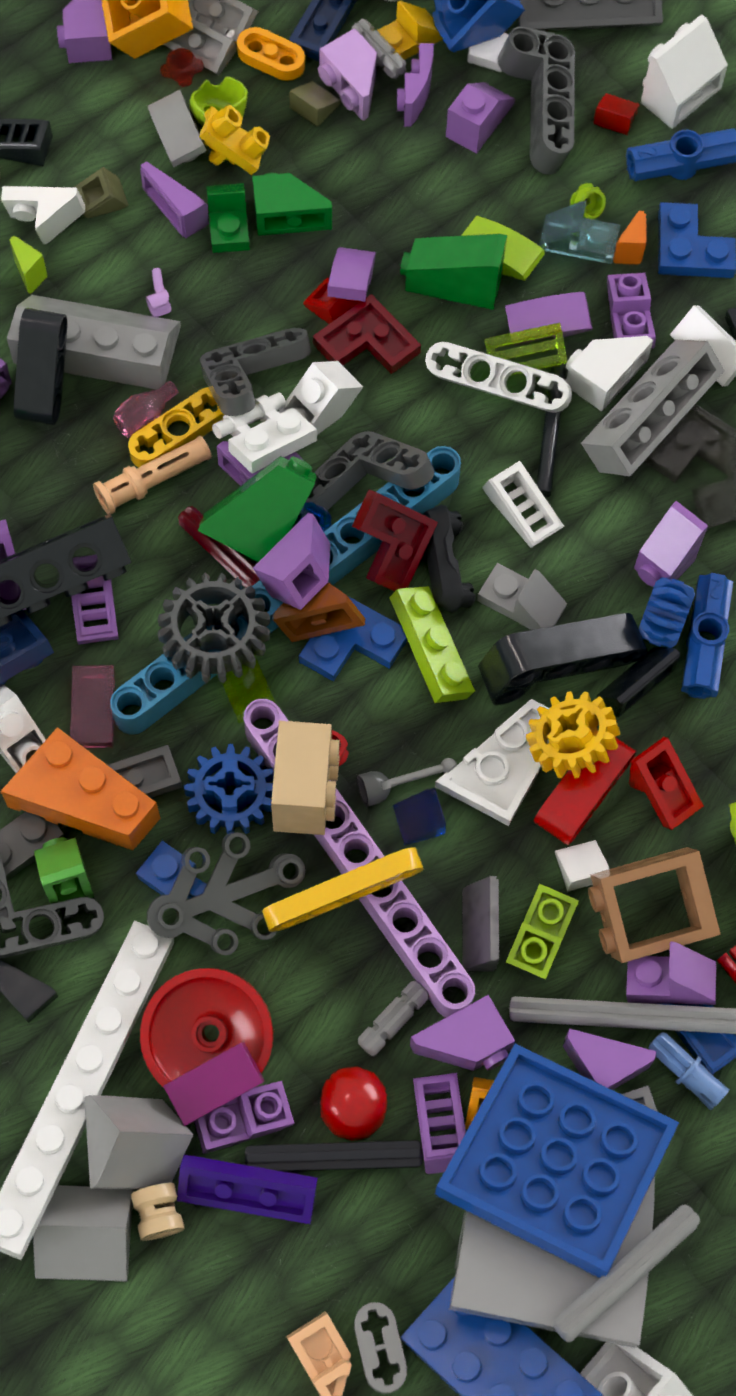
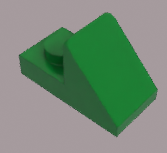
M244 183L207 186L212 253L250 250Z

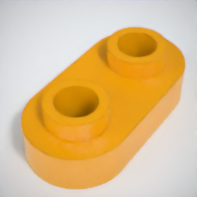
M259 27L245 29L239 34L237 38V52L240 60L245 64L284 81L294 80L304 72L305 54L303 49L296 43Z

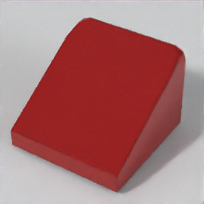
M605 93L596 108L593 124L628 135L640 104Z
M326 278L305 299L303 304L330 324L361 301L328 297L329 278Z

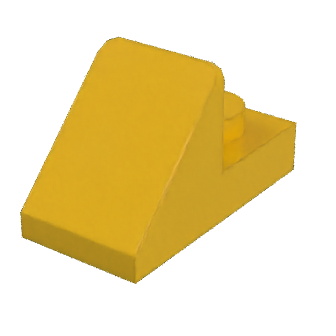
M403 1L397 2L396 20L377 30L395 49L394 53H398L404 60L419 52V43L435 44L443 39L434 24L433 17L426 9Z

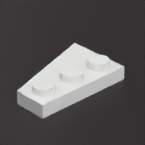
M533 699L529 700L495 730V733L477 749L471 750L463 757V761L449 773L446 772L435 781V787L509 826L542 768L540 762L534 761L529 750L530 746L526 739V734L532 731L528 722L530 719H540L537 711L539 706L546 709L549 708Z

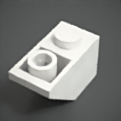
M339 361L313 362L287 398L286 406L278 412L281 414L294 408L317 429L318 435L344 415L363 386Z
M3 685L0 687V754L14 772L17 773L46 739L18 696Z

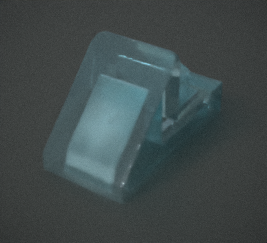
M586 201L578 202L546 215L539 246L544 251L612 264L620 228L619 224L583 218Z

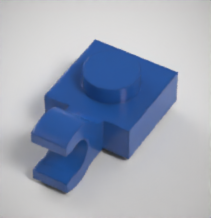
M162 840L136 872L137 878L160 895L169 894L182 867V854ZM189 860L191 867L197 868L196 864ZM195 878L187 899L202 894L207 884Z

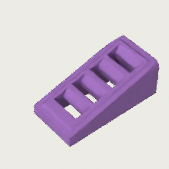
M145 162L141 164L140 171L143 190L182 237L187 238L208 225V205L206 202L150 163Z
M97 554L73 557V561L79 567L88 568L96 562ZM99 576L87 582L88 589L103 587L104 591L78 593L71 596L78 645L119 639L112 580L104 581L103 577ZM104 603L106 605V608L82 610V606ZM108 620V624L84 627V622Z
M457 1073L413 1078L425 1172L427 1174L445 1172L466 1133ZM446 1092L451 1094V1098L425 1101L424 1095ZM453 1110V1115L427 1118V1113ZM448 1129L456 1130L455 1134L430 1137V1132L432 1131H441Z

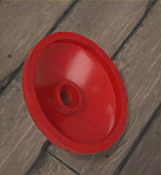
M199 968L183 972L171 978L152 996L142 1017L140 1028L141 1051L149 1071L162 1087L243 1041L262 1074L268 1064L273 1048V1023L269 1009L262 996L249 982L226 970ZM207 1025H214L218 1028L219 1037L217 1040L211 1041L206 1038L205 1028Z

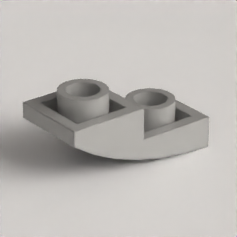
M181 90L147 106L173 167L193 161L198 155L207 151L203 140L199 138L200 132L192 118Z

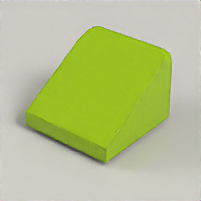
M12 236L9 240L14 260L27 292L31 294L47 278L43 254L20 238Z

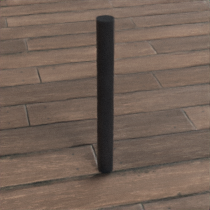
M563 354L553 355L550 373L558 375L565 380L568 358ZM554 384L552 389H548V404H552L554 398L561 399L563 393L558 390V384ZM561 411L556 413L545 412L536 484L544 497L551 496Z

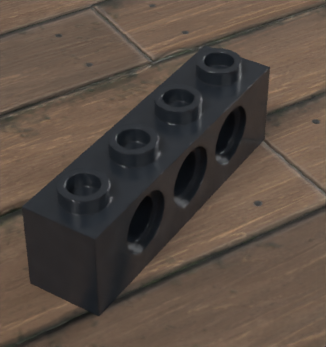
M111 513L0 560V582L12 580L19 585L21 590L20 595L13 600H6L0 597V627L13 620L11 614L26 608L28 613L36 612L51 604L50 597L62 592L65 593L66 597H70L88 589L87 582L102 576L104 581H107L127 572L125 565L132 563ZM88 547L95 551L97 559L92 566L82 568L75 564L73 555L79 548ZM46 563L55 566L59 572L57 580L50 584L38 581L35 576V570L38 566Z

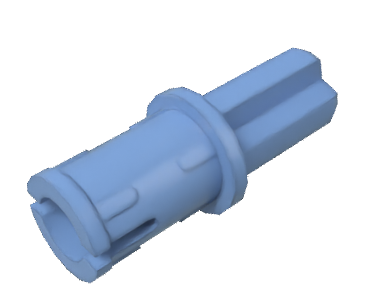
M662 1032L658 1034L650 1043L649 1050L656 1051V1057L678 1077L675 1083L678 1085L682 1083L709 1110H712L730 1090L700 1063L702 1059L699 1056L693 1059L667 1033Z

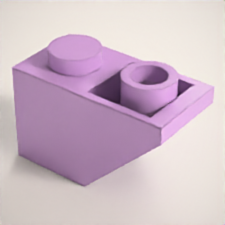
M354 28L319 49L320 66L318 67V73L324 84L329 87L332 86L340 95L344 106L349 111L353 110L363 121L369 117L376 78L377 52Z

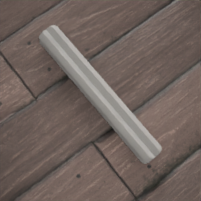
M685 1204L675 1210L609 1270L607 1276H602L555 1318L553 1327L560 1337L566 1342H572L687 1238L700 1224L699 1216L690 1206Z

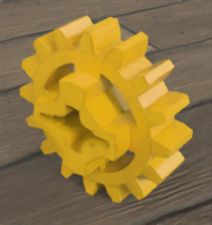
M571 691L566 693L565 701L559 702L556 697L550 698L552 707L546 709L539 706L537 711L540 719L529 720L528 724L532 732L526 734V739L529 743L532 757L535 762H540L544 772L547 773L554 768L558 778H562L567 770L572 771L574 778H579L582 768H587L588 771L594 773L596 772L594 764L596 761L599 760L604 763L610 761L606 750H617L618 748L615 737L620 735V730L611 706L606 707L603 698L600 696L591 701L589 693L585 691L579 699H574Z

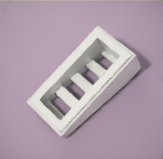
M521 461L494 476L482 487L492 503L530 548L564 527ZM513 482L517 488L507 494L504 487ZM523 494L527 500L516 506L512 500ZM533 506L537 512L524 519L521 513ZM541 518L548 523L536 532H533L530 528V525Z

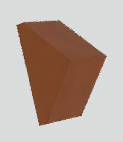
M329 582L301 610L283 603L273 613V621L291 642L365 625V617L349 597Z

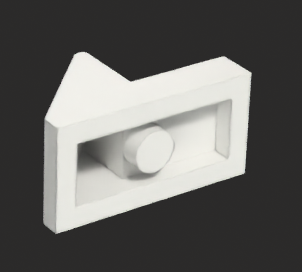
M3 186L1 201L10 217L20 221H33L36 218L35 229L43 244H48L85 213L86 205L77 188Z

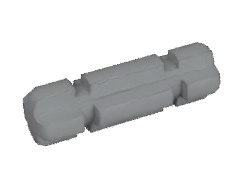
M361 19L358 23H354L351 28H355L377 52L376 63L384 67L383 70L389 77L396 79L399 75H403L406 71V61L398 53H394L395 49L378 31L374 30V27L368 20Z
M411 981L401 991L402 997H396L373 1021L374 1026L372 1028L368 1026L359 1036L358 1044L365 1052L375 1056L385 1046V1040H391L413 1016V1010H419L428 1000V992L418 982Z

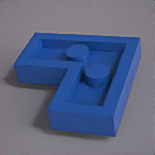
M660 202L658 210V274L733 278L736 271V238L698 236V204Z
M349 597L365 617V625L310 638L299 654V663L333 682L354 650L390 669L408 641L402 626Z

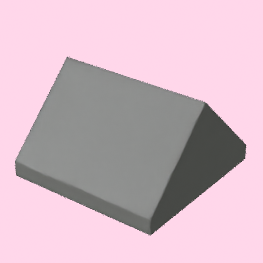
M100 1095L85 1096L90 1189L139 1190L157 1184L172 1183L193 1134L183 1125L182 1121L164 1100Z
M57 1185L33 1235L35 1278L127 1282L133 1209L131 1194L134 1190L90 1189V1186Z

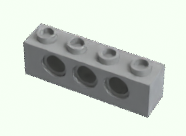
M675 340L581 442L600 473L631 476L724 373V369L708 341Z

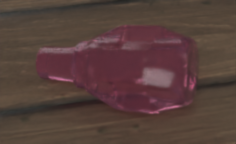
M168 381L156 391L151 390L132 395L121 403L113 416V421L120 432L127 438H130L136 431L158 418L166 407L165 403L178 394L176 386L171 381Z

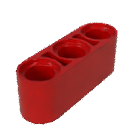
M616 737L617 750H606L610 761L608 763L596 761L594 763L596 772L594 773L588 771L587 768H582L579 778H574L572 771L568 770L533 820L534 823L567 846L574 841L626 771L637 753L636 750Z

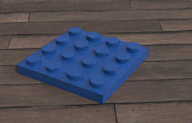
M514 1044L436 1187L435 1195L601 1278L602 1276H607L679 1122L522 1046Z

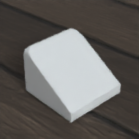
M596 840L555 851L567 892L593 885L591 874L610 869Z

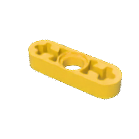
M206 387L197 391L136 431L128 442L130 458L133 464L139 468L197 439V437H203L213 430L212 425L223 420L224 414L220 411L218 405L215 412H212L210 409L204 410L203 405L205 403L211 406L217 404L210 389ZM199 416V423L197 424L195 418ZM175 421H184L190 426L188 432L180 436L171 434L168 431V427ZM158 433L162 434L163 439H158ZM144 444L148 448L153 446L154 452L151 454L146 451L140 452V446Z

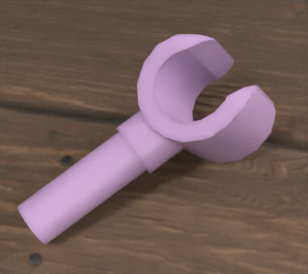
M154 268L152 276L155 293L146 296V302L153 317H160L170 313L172 310L168 292L163 286L161 269Z

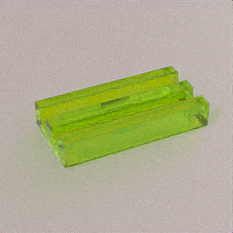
M561 323L484 339L487 354L502 359L558 349L557 355L518 363L531 368L541 369L568 362ZM555 335L556 338L554 340L495 352L496 347Z

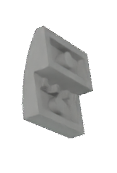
M188 0L193 30L163 45L216 74H220L237 51V38L239 34L251 27L258 11L239 0Z

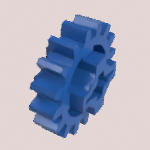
M228 744L225 754H220L219 750L213 747L211 748L212 758L210 760L202 756L197 757L200 770L189 769L187 772L188 779L192 782L184 785L185 796L191 797L187 801L189 812L198 811L196 822L199 826L210 821V831L212 834H216L220 827H226L227 834L234 832L235 827H241L243 832L248 834L250 833L249 822L253 820L259 825L264 823L262 810L272 812L271 799L268 797H272L273 784L269 782L274 778L272 768L262 770L265 765L262 755L254 760L250 759L251 752L249 747H245L241 754L235 753L233 744ZM239 768L248 771L252 776H246ZM219 770L214 776H210L212 773ZM233 785L236 787L234 795H226L227 786ZM208 804H215L222 810V813L213 810ZM247 804H252L248 809L240 812Z

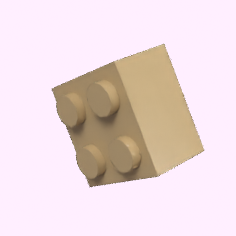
M279 721L271 800L273 831L325 835L326 821H334L340 740H332V724Z

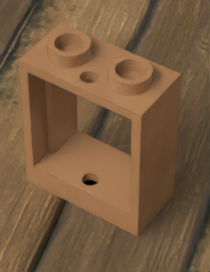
M685 847L590 875L593 884L592 887L588 888L590 903L596 913L600 912L604 928L599 929L601 945L606 954L611 953V957L621 963L670 950V942L687 945L721 935L700 851ZM676 869L690 927L628 945L614 886Z

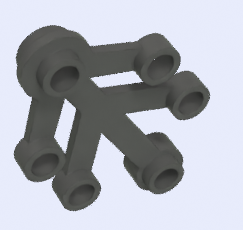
M231 832L222 840V853L203 893L187 899L197 873L204 872L210 865V856L205 849L190 847L182 855V867L170 893L158 896L149 905L147 910L148 925L155 934L161 937L173 938L184 932L209 944L214 952L221 955H230L238 947L237 935L232 930L225 928L215 930L196 920L193 916L211 911L249 929L256 938L262 940L271 939L277 931H268L261 935L257 930L258 922L264 919L263 913L256 914L232 901L275 885L284 888L296 887L305 877V865L298 856L282 853L271 860L268 869L227 884L238 859L246 856L250 850V841L245 834ZM234 837L241 839L243 845L240 852L236 854L229 848V843ZM194 852H199L203 858L202 864L198 868L191 867L189 863V857ZM288 863H292L296 869L295 875L291 879H286L283 875V868ZM168 908H173L177 914L176 920L172 924H166L163 921V913ZM228 934L231 940L228 948L221 950L217 945V940L220 935Z

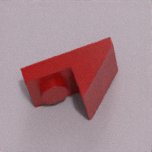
M661 738L631 760L629 785L646 793L663 827L673 830L704 806L669 738Z

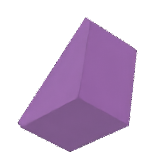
M569 1029L563 1044L565 1051L580 1075L611 1090L648 1070L656 1056V1051L573 1029Z

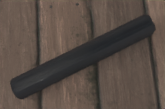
M418 1140L249 1145L245 1150V1165L282 1172L418 1168L422 1165L423 1161L422 1145Z

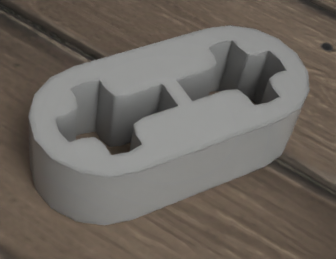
M379 1302L368 1303L361 1307L354 1320V1331L365 1378L368 1385L374 1391L381 1394H391L399 1390L407 1376V1365L396 1319L393 1312L386 1305ZM376 1312L379 1319L386 1318L388 1321V1325L384 1326L381 1330L384 1344L375 1346L372 1332L363 1331L361 1324L368 1321V1313ZM385 1350L389 1365H397L399 1368V1373L393 1375V1384L385 1385L382 1378L374 1379L372 1371L379 1368L377 1352Z

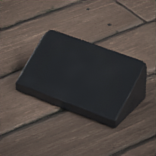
M653 648L602 690L596 698L599 696L603 698L605 706H611L615 717L619 718L675 670L680 658V652L674 648Z

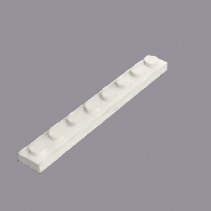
M134 921L0 1190V1252L22 1260L86 1127L85 1096H101L174 945V937H161L155 934L149 926Z

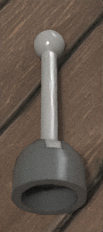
M445 758L439 765L388 779L387 776L378 771L357 775L359 793L366 807L377 805L387 799L391 787L442 772L449 773L457 766V763L452 758Z

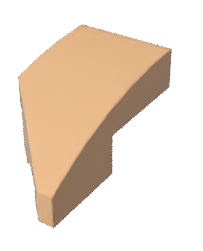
M325 1311L286 1337L319 1395L342 1396L352 1365L349 1361L351 1354L328 1313Z

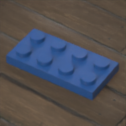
M454 1278L400 1337L401 1341L459 1396H603L601 1392L526 1325L449 1310Z

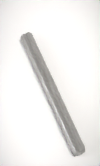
M517 996L512 997L510 1000L509 1016L514 1022L736 1034L735 1008Z

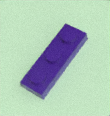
M184 1154L180 1165L177 1201L311 1224L318 1178Z

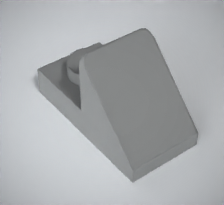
M499 563L495 565L477 595L478 602L531 630L555 626L567 606L566 601L540 571L534 569L529 579Z

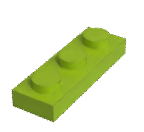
M430 587L397 589L389 598L434 703L467 699L475 690L437 603H435Z

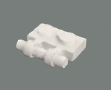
M280 392L270 397L266 395L255 399L256 406L250 412L237 416L223 415V420L212 425L213 432L218 439L229 434L233 436L228 439L229 452L252 474L265 468L278 457H286L317 441V429L297 410L291 408L281 414L277 411L286 406L285 398ZM257 420H260L262 422L261 424L253 428H250L248 426L249 424Z

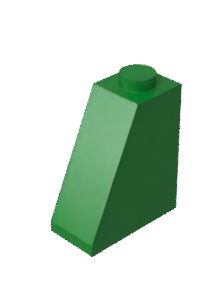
M484 234L415 238L411 253L404 252L400 268V275L406 276L405 291L494 310L502 278L507 235Z
M280 456L204 513L198 531L259 562L291 530L315 486L317 474L311 472V465L297 457L291 456L288 460Z

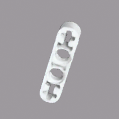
M439 342L430 347L426 354L427 368L440 379L547 412L556 413L563 411L568 407L572 398L570 386L558 375L449 342ZM446 351H449V357L454 361L463 363L461 377H457L460 373L457 367L445 365L443 371L440 370L441 365L436 362L437 356H444ZM467 355L468 357L464 361L463 356ZM479 361L487 362L491 369L489 377L482 382L473 381L470 375L472 366ZM515 372H522L527 379L526 387L519 393L509 392L506 386L508 377ZM539 377L540 380L537 384L546 389H552L554 384H558V390L563 393L561 399L554 398L552 404H548L549 398L542 393L534 391L535 378ZM534 391V399H529Z

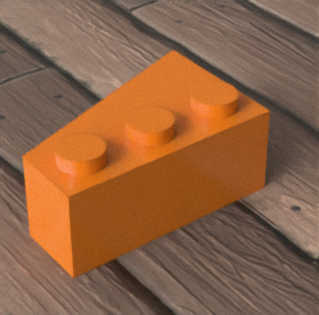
M58 727L0 791L7 807L10 809L32 813L43 817L45 821L57 825L58 823L81 830L83 834L130 850H134L161 819L157 802Z

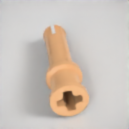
M199 436L197 439L137 469L134 466H128L123 469L122 474L104 483L100 481L94 483L95 494L107 514H113L116 512V507L134 498L137 500L145 498V495L148 494V489L171 477L177 476L205 460L211 459V451L204 438Z

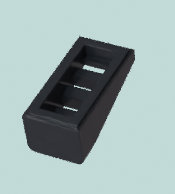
M0 119V137L1 134L7 135L5 142H0V158L43 166L53 137L50 121L42 119ZM14 137H19V141L13 142Z

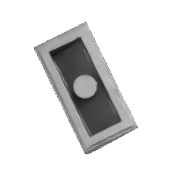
M489 876L467 885L462 892L463 968L466 971H494L498 965L499 879H497V876Z

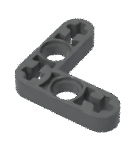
M302 328L285 329L214 349L203 354L200 358L203 377L220 411L224 415L237 416L254 409L256 406L254 393L247 375L307 357L311 353L308 332Z
M372 431L361 432L350 438L314 472L317 474L315 486L298 517L302 519L307 513L313 514L315 518L320 517L367 473L405 489L412 490L418 489L430 482L435 473L434 467L423 450Z
M0 855L1 933L14 932L16 930L14 922L21 921V935L26 943L18 945L19 936L6 939L4 948L0 949V959L87 939L99 931L104 920V912L101 905L89 897H80L14 912ZM78 908H84L86 914H94L95 918L90 921L88 929H83L82 924L76 922L66 926L65 929L68 934L61 935V920L56 912H64L63 920L74 918L78 913ZM38 916L46 917L53 924V934L46 939L34 938L29 931V922Z

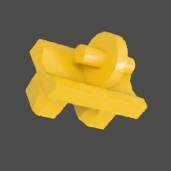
M227 105L220 111L211 106L204 114L205 123L199 134V138L204 140V144L212 149L209 161L217 166L226 159L231 164H237L250 175H253L259 169L261 156L268 148L269 133L259 126L252 128L249 132L241 128L243 117L231 105Z

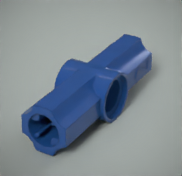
M732 128L700 135L692 130H681L676 132L671 140L627 148V170L630 179L640 181L671 175L673 178L686 180L693 177L698 169L735 163L736 130Z
M710 573L708 575H699L697 579L691 627L686 639L687 654L681 691L687 693L690 697L705 699L718 695L725 641L729 633L728 618L734 582L726 578L725 575ZM699 632H710L715 636L716 640H706Z

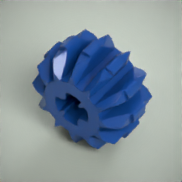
M661 577L657 580L638 629L642 638L649 641L650 644L659 647L672 648L677 645L695 596L694 589L676 579L671 580Z

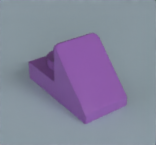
M670 942L669 957L646 956L628 961L627 1003L716 1005V961L676 942Z

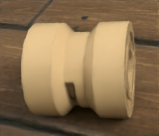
M174 1183L149 1186L131 1194L133 1208L140 1214L141 1221L138 1224V1231L141 1241L167 1237L184 1230L182 1215L176 1212L174 1205L177 1199Z

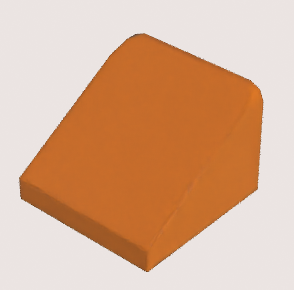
M644 211L637 212L616 244L613 263L640 265V262H642L647 243L646 214H644Z

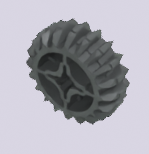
M221 572L217 577V581H210L209 575L204 573L202 575V583L196 584L194 580L188 577L186 591L174 587L172 591L174 600H164L163 610L166 613L159 614L158 625L162 628L157 632L159 642L164 643L162 647L164 656L166 658L173 657V667L178 670L186 666V676L190 679L198 672H201L202 681L206 684L211 679V674H218V679L223 684L227 679L226 672L232 671L236 677L240 678L243 675L242 664L254 669L256 665L254 655L263 656L266 652L263 642L270 640V629L267 628L270 624V615L267 612H263L265 610V602L262 598H255L256 593L252 585L242 589V580L239 577H236L228 584L226 583V575ZM242 614L248 623V628L243 638L239 640L236 638L235 630L232 628L237 624L236 619ZM191 616L196 627L191 631L192 637L185 641L180 631L185 619ZM211 625H214V627L216 628V625H220L222 627V630L219 629L214 631V627L212 628V631L207 630V626L209 627ZM214 649L221 650L220 652H208Z

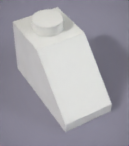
M648 336L592 340L583 351L577 349L569 358L566 364V369H568L566 382L573 392L602 412L648 361L653 339Z

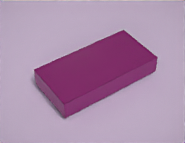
M243 1041L165 1084L163 1087L183 1125L186 1126L260 1085L265 1080Z

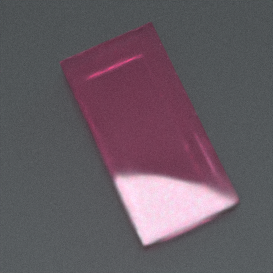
M114 665L72 666L70 737L84 748L113 747L114 718L110 700L115 692Z

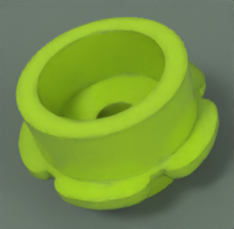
M591 183L580 185L570 199V206L574 209L573 215L579 220L599 217L606 205L603 192L599 187H593Z

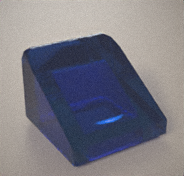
M435 788L424 790L393 805L404 845L445 835L446 822Z

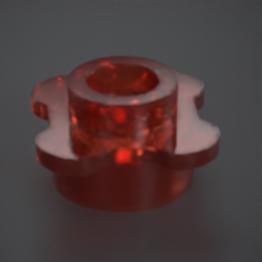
M177 48L168 54L167 64H163L160 67V73L164 78L174 79L178 82L179 86L188 87L192 84V78L195 74L202 72L204 66L202 60L195 58L193 52L185 48Z

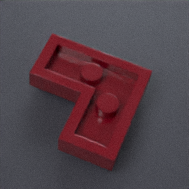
M372 294L366 297L365 302H359L312 336L313 345L328 361H339L343 366L367 349L391 374L421 353V344Z
M368 489L352 524V527L382 540L366 578L393 591L408 588L438 522Z

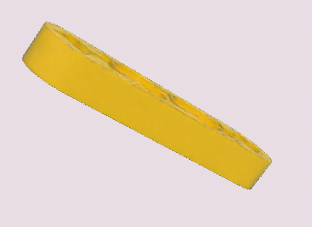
M416 847L402 849L265 907L262 913L270 932L284 930L414 876L424 868Z

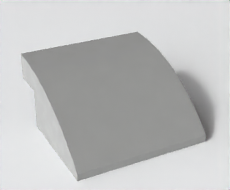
M655 1176L612 1267L653 1230ZM465 1210L454 1267L456 1273L449 1310L556 1331L553 1327L555 1318L600 1278ZM649 1272L578 1336L633 1348L640 1345Z

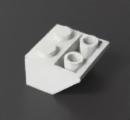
M701 14L692 23L683 24L672 39L665 44H658L652 50L648 57L647 75L643 80L644 89L641 104L673 129L722 88L728 64L705 16Z

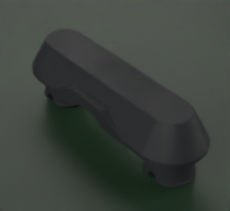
M438 505L423 513V515L438 522L425 551L435 603L448 612L454 613L460 607L469 609L474 604L476 595L473 593L475 589L471 583L461 582L459 564L453 556L452 543L454 536H458L462 531L463 522L460 521L462 516L458 511H449L445 505Z

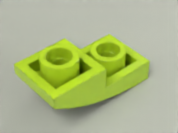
M476 216L461 235H507L502 274L524 281L545 255L544 249L530 239L504 225L480 216Z
M539 884L506 963L546 980L579 900Z

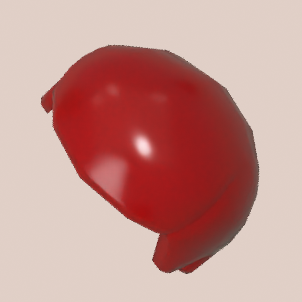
M358 1066L340 1068L332 1073L330 1078L325 1081L321 1095V1117L330 1131L337 1137L354 1141L369 1138L382 1126L387 1110V1093L385 1086L376 1074Z

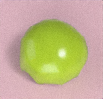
M228 76L219 85H212L209 80H206L199 90L191 94L189 109L197 122L202 126L205 123L204 114L211 106L220 111L227 105H231L243 117L247 104L248 90L242 82Z

